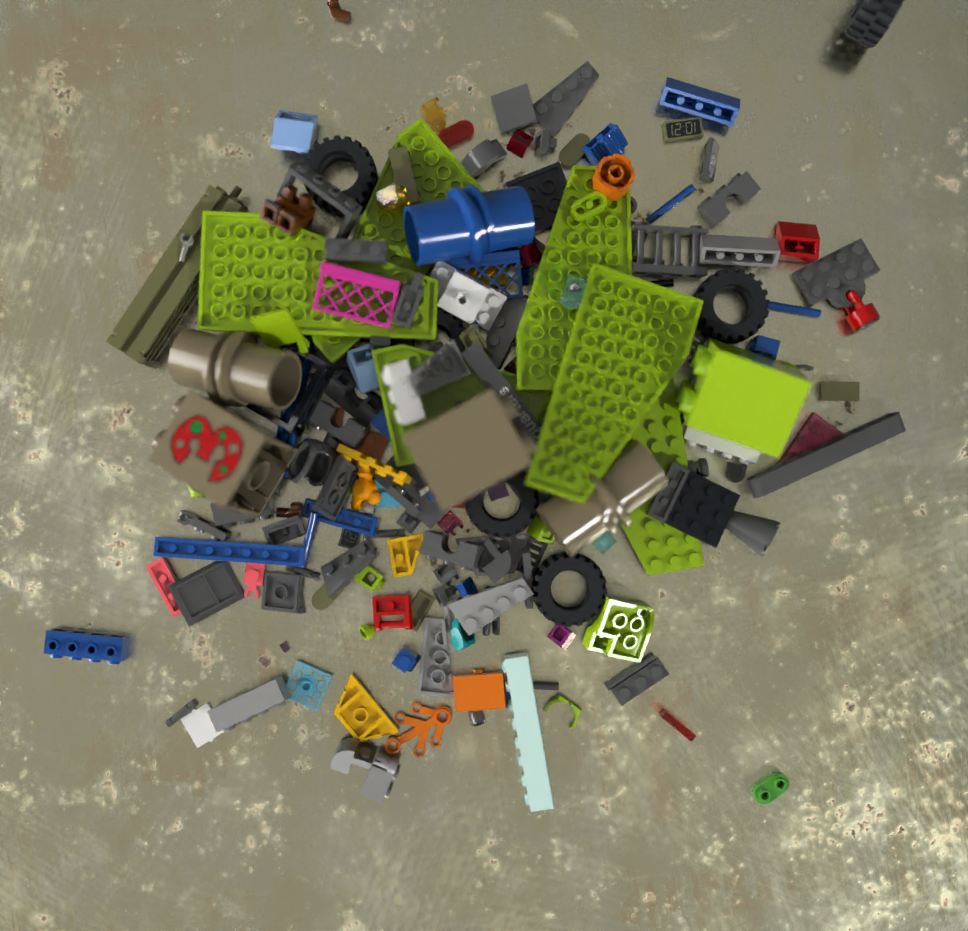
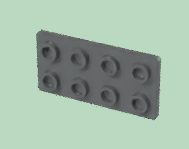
M393 455L385 465L411 476L410 484L404 483L403 486L393 482V477L386 475L384 478L376 474L374 479L408 512L420 519L431 529L449 509L442 512L436 500L430 501L428 494L432 493L431 491L421 497L418 490L428 484L417 464L413 463L396 467Z

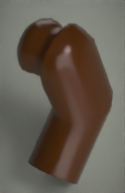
M328 0L327 7L330 14L334 18L349 22L351 12L342 10L338 2L339 0Z
M292 502L291 508H276V517L290 518L299 515L302 511L300 509L301 504L299 502Z

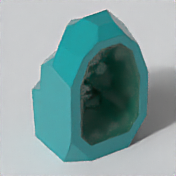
M455 618L452 622L451 642L455 651H459L475 644V634L473 633L469 636L457 618Z

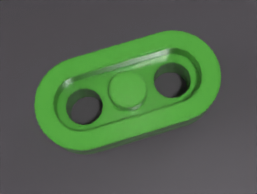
M781 772L772 773L754 787L753 797L760 804H769L787 791L789 788L788 778ZM779 781L783 782L781 786H777ZM767 792V796L762 798V793Z

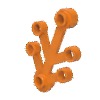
M414 702L411 706V712L415 715L421 713L430 716L431 718L426 721L406 716L401 711L397 712L394 717V721L397 724H407L414 726V728L397 738H388L385 743L386 751L390 754H395L399 751L401 744L420 734L413 753L417 758L423 757L429 728L436 725L434 736L430 739V745L433 748L440 747L444 725L449 724L452 720V711L447 706H439L436 709L422 706L420 702ZM418 705L420 710L414 711L413 707ZM441 712L446 713V717L441 718L439 714ZM402 715L404 719L402 721H398L397 716ZM437 738L439 744H434L432 740ZM390 742H396L397 746L391 747ZM421 748L423 753L417 754L416 749Z

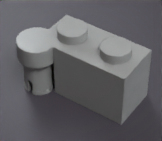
M377 753L360 795L380 803L383 802L384 797L388 799L392 787L389 785L391 780L395 781L399 773L397 766L400 760L394 757L391 759Z

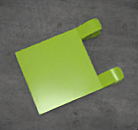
M288 308L250 317L251 322L266 346L280 349L279 346L297 342L299 351L302 354L309 352L307 347H310V343L304 338Z

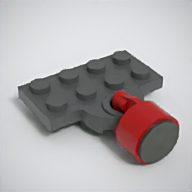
M862 238L793 272L792 276L810 307L828 299L836 308H845L849 314L846 320L853 332H860L880 320V315L873 303L864 305L862 302L866 290L864 280L880 271Z

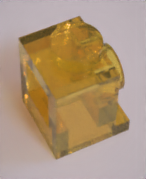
M438 97L420 106L421 113L433 132L446 128V114L439 105Z
M394 183L376 192L377 205L381 210L388 209V211H394L400 205H410L405 186Z

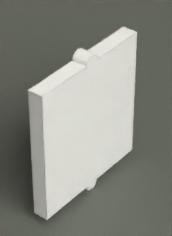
M209 702L198 709L194 708L190 714L181 718L183 725L197 748L208 741L212 742L215 737L224 732L221 730L216 733L207 712L212 709Z

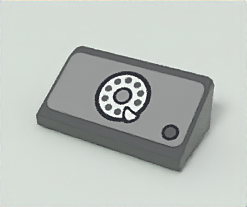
M712 137L708 138L704 146L700 181H714L719 144Z

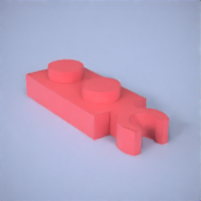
M246 563L243 583L248 584V588L244 591V597H248L249 591L252 590L255 592L254 598H259L260 590L258 585L263 586L264 571H266L267 564Z

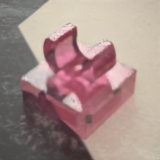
M451 510L437 523L446 534L449 535L451 533L453 536L456 535L453 531L456 526L463 528V525L460 523L461 520Z

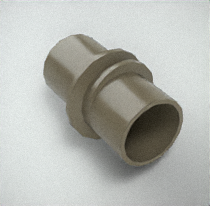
M186 329L176 337L169 352L168 367L173 381L178 385L206 392L211 401L223 407H242L250 403L273 410H285L293 403L301 386L302 365L299 357L294 352L260 345L257 338L251 332H223L218 335L196 329Z
M632 438L626 442L600 480L592 473L588 476L591 483L594 482L596 486L583 504L555 495L537 508L536 511L559 545L569 556L573 557L608 531L614 536L617 533V523L629 528L632 525L629 515L669 484L662 468L651 453L639 441Z

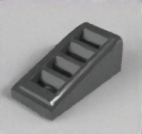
M530 535L525 547L539 552L535 554L530 551L531 558L536 559L535 562L531 560L533 577L548 543L538 541ZM532 542L541 545V547L532 544ZM522 556L516 568V571L523 573Z

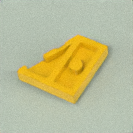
M424 533L387 539L393 578L413 574Z

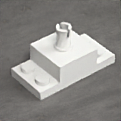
M445 261L437 262L430 275L431 278L438 280V307L470 324L476 320L482 328L490 330L507 299V295Z

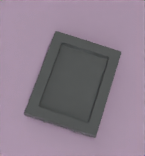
M214 561L168 585L173 599H175L189 627L245 598L236 580V576L233 574L227 561Z

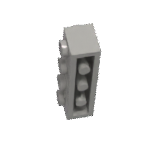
M700 234L699 263L777 267L781 252L777 238Z
M281 676L207 712L216 733L221 730L226 733L235 729L234 724L238 722L243 725L252 721L251 716L255 714L260 717L269 713L268 708L272 706L277 709L286 705L285 700L291 698Z

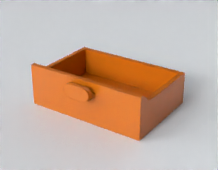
M474 669L473 673L455 674L453 676L455 712L506 709L503 671L485 672L484 669Z

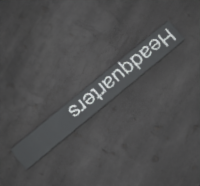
M475 342L461 353L462 357L488 390L493 389L497 397L505 392L508 394L518 413L516 418L512 419V422L520 432L526 429L536 445L542 426L484 350Z

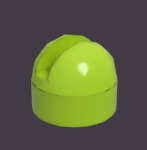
M364 624L359 627L360 634L366 641L375 635L376 631L375 629L372 630V624Z

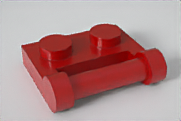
M411 594L372 597L375 631L390 628L413 629ZM404 615V620L383 621L382 616Z

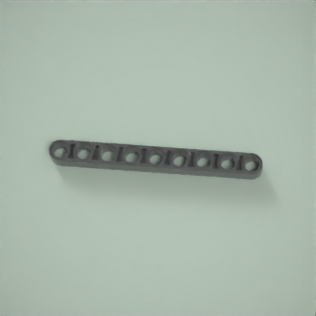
M900 412L889 413L747 478V482L753 497H763L905 432L906 429Z

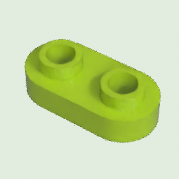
M594 191L575 201L570 209V215L576 221H584L603 211L607 204V198L602 192ZM596 201L599 203V205L596 206L593 204V202ZM577 210H581L583 214H578Z

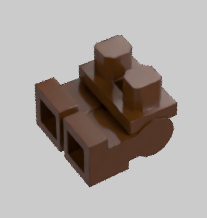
M291 184L284 187L283 193L276 196L275 201L270 199L263 201L260 219L272 226H277V229L289 236L300 233L302 228L307 229L313 222L314 213L316 212V207L312 205L313 196L302 193L298 198L296 196L297 187Z

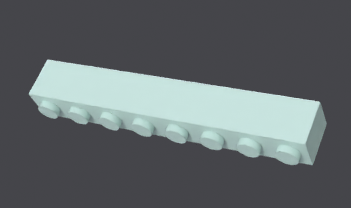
M528 652L505 655V659L502 662L503 673H507L508 680L505 681L506 692H510L511 699H508L509 710L514 713V718H511L513 730H517L518 737H515L516 749H520L521 756H518L519 767L523 768L524 775H521L522 785L527 788V793L524 794L526 806L530 805L531 812L554 809Z

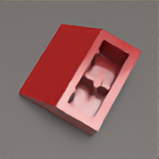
M777 222L776 238L781 250L778 260L813 263L819 258L820 237L816 225Z

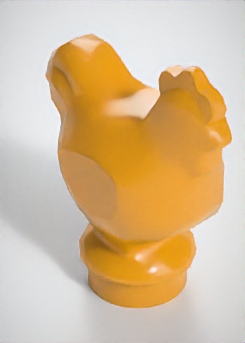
M358 468L357 475L359 479L352 486L353 496L350 502L351 509H354V511L361 509L364 500H367L372 505L378 504L381 500L378 487L372 480V477L375 476L374 468H368V470Z

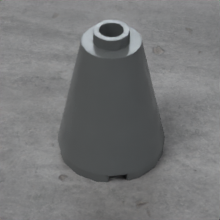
M733 510L726 529L758 555L764 557L767 547L770 546L779 528L780 522Z

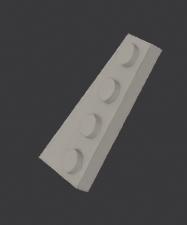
M527 298L506 299L488 331L486 344L493 355L490 360L497 368L501 369L510 352L513 341L516 340V332L528 300Z
M452 339L407 376L403 383L411 399H414L471 374L454 339Z
M522 576L499 584V586L484 589L479 593L464 596L462 599L447 602V606L470 636L533 595L534 592Z
M425 617L417 694L454 698L445 618Z

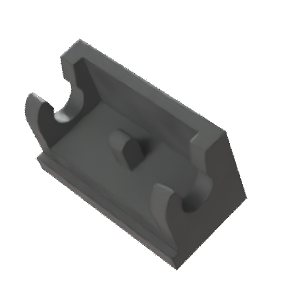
M301 514L262 527V531L268 545H279L305 535L306 526Z

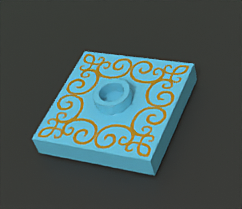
M298 659L286 684L291 696L289 699L317 711L333 674Z

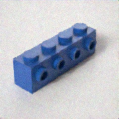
M669 77L666 79L659 103L669 108L733 126L740 109L739 98Z
M52 628L46 630L43 654H51V658L69 656L70 660L88 658L89 662L106 660L108 664H120V662L127 659L130 636Z

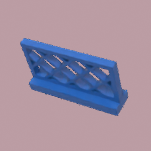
M519 250L482 254L481 262L474 266L468 257L445 261L457 269H466L465 273L470 268H476L481 272L476 279L478 280L483 274L491 281L488 286L494 283L501 289V293L505 292L507 294V299L524 298ZM516 263L517 272L513 277L503 271L508 264ZM489 266H495L500 270L493 279L484 273ZM501 272L510 278L504 288L495 282ZM516 275H518V282L514 280ZM513 281L519 286V294L511 295L505 289Z

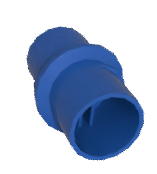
M472 184L466 185L462 189L453 187L448 191L446 199L409 205L404 208L403 213L406 242L410 256L416 266L468 257L474 266L481 262L483 253L529 245L534 238L533 209L527 192L521 186L480 192L478 187Z

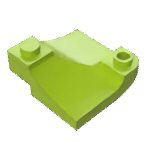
M606 597L598 617L591 626L587 627L582 644L587 650L605 653L608 657L641 663L653 630L655 618L653 608L647 603L640 601L634 603Z

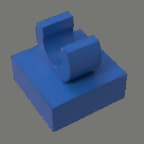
M471 576L458 583L454 588V591L458 590L461 594L458 600L464 596L479 593Z

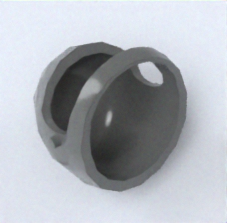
M305 438L298 445L297 449L299 450L289 466V480L299 483L303 478H306L313 486H323L339 454L334 448L318 439Z

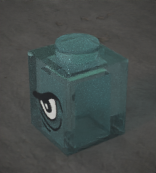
M568 275L559 303H562L566 308H578L588 281Z

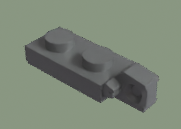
M415 272L413 280H408L404 285L391 322L409 329L411 328L424 293L425 286L421 285L424 277L423 274Z
M181 510L177 521L182 525L190 524L194 526V530L200 533L206 532L216 541H225L232 534L230 530L222 529L221 526H215L213 522L186 510Z

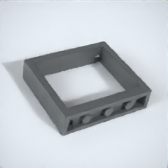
M299 160L290 165L277 195L283 193L285 186L293 185L297 178L346 215L335 238L348 239L363 207L356 203L354 199L341 192L338 187L325 180L322 175L309 168L307 164L305 165Z

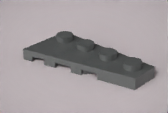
M588 61L533 104L538 123L544 130L550 131V138L555 137L558 130L564 125L567 118L599 78V74Z

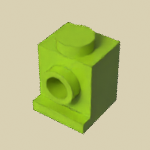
M368 564L353 579L373 592L375 589L379 590L385 582L383 580L385 575ZM369 574L375 576L374 581L368 579Z

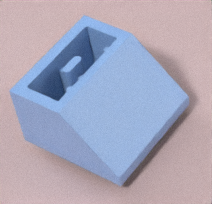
M279 110L274 120L271 148H276L279 151H296L299 154L308 153L317 139L318 115Z
M369 344L347 351L346 362L360 394L379 389L372 350L369 349Z

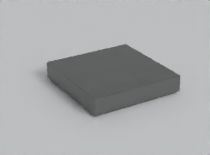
M527 83L491 96L501 134L538 122Z
M264 571L261 609L300 613L303 574Z

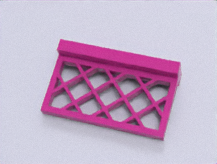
M321 262V272L312 309L390 329L402 282ZM325 275L333 277L336 285L328 290L323 284ZM351 281L356 290L346 295L341 284ZM370 286L375 295L366 300L360 290ZM339 287L344 297L334 302L329 292ZM375 288L382 289V291L377 292ZM358 291L364 302L354 307L348 297ZM385 291L394 292L392 301L385 305L380 294ZM327 294L332 303L326 308L318 306L320 297ZM378 297L383 307L373 312L368 301ZM344 299L347 300L351 307L346 313L340 312L336 305ZM364 304L371 313L365 318L360 317L355 310ZM385 309L388 314L387 324L379 322L375 314Z

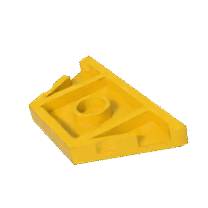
M352 673L335 708L334 714L354 738L360 739L359 742L380 738L389 734H397L400 731Z

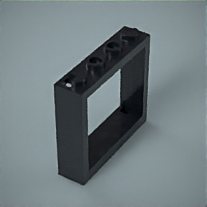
M290 343L279 347L282 350L287 347L317 363L318 367L289 423L257 405L249 403L245 407L290 433L301 436L337 367L309 352L302 354L297 346Z

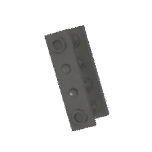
M636 222L631 226V232L637 233L636 261L632 264V275L702 278L707 276L708 267H701V264H699L700 234H707L708 229H702V226L699 225L686 228L647 225L646 222ZM644 233L655 234V262L653 264H646V261H644ZM663 235H674L673 263L671 265H664V262H662ZM681 236H692L691 264L689 266H683V263H681Z

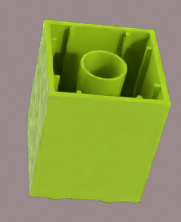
M709 337L706 346L697 344L689 366L694 367L693 379L691 383L685 380L681 382L676 394L677 399L675 400V402L679 403L678 411L682 412L686 425L780 458L812 382L795 367Z

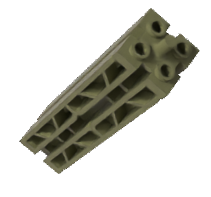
M211 185L208 186L205 195H202L114 328L113 334L106 340L107 343L140 364L148 367L153 365L155 358L159 356L199 295L202 211L248 213V208L237 198L242 191L240 187L236 185L230 195H228L219 186L216 188ZM183 232L186 234L185 241L190 239V235L194 238V244L188 248L184 262L179 261L183 246L180 235Z

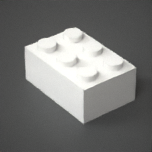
M407 359L385 366V372L381 374L384 383L390 386L391 391L388 392L391 404H396L397 411H394L397 422L406 426L427 419L420 396L411 399L403 383V380L412 373Z

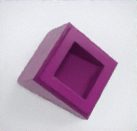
M556 624L547 637L566 650L576 637V633L564 625L559 626Z

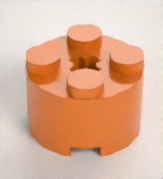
M614 154L606 158L603 157L593 175V190L602 192L608 200H620L628 192L635 179L636 173L631 165V160L620 154Z

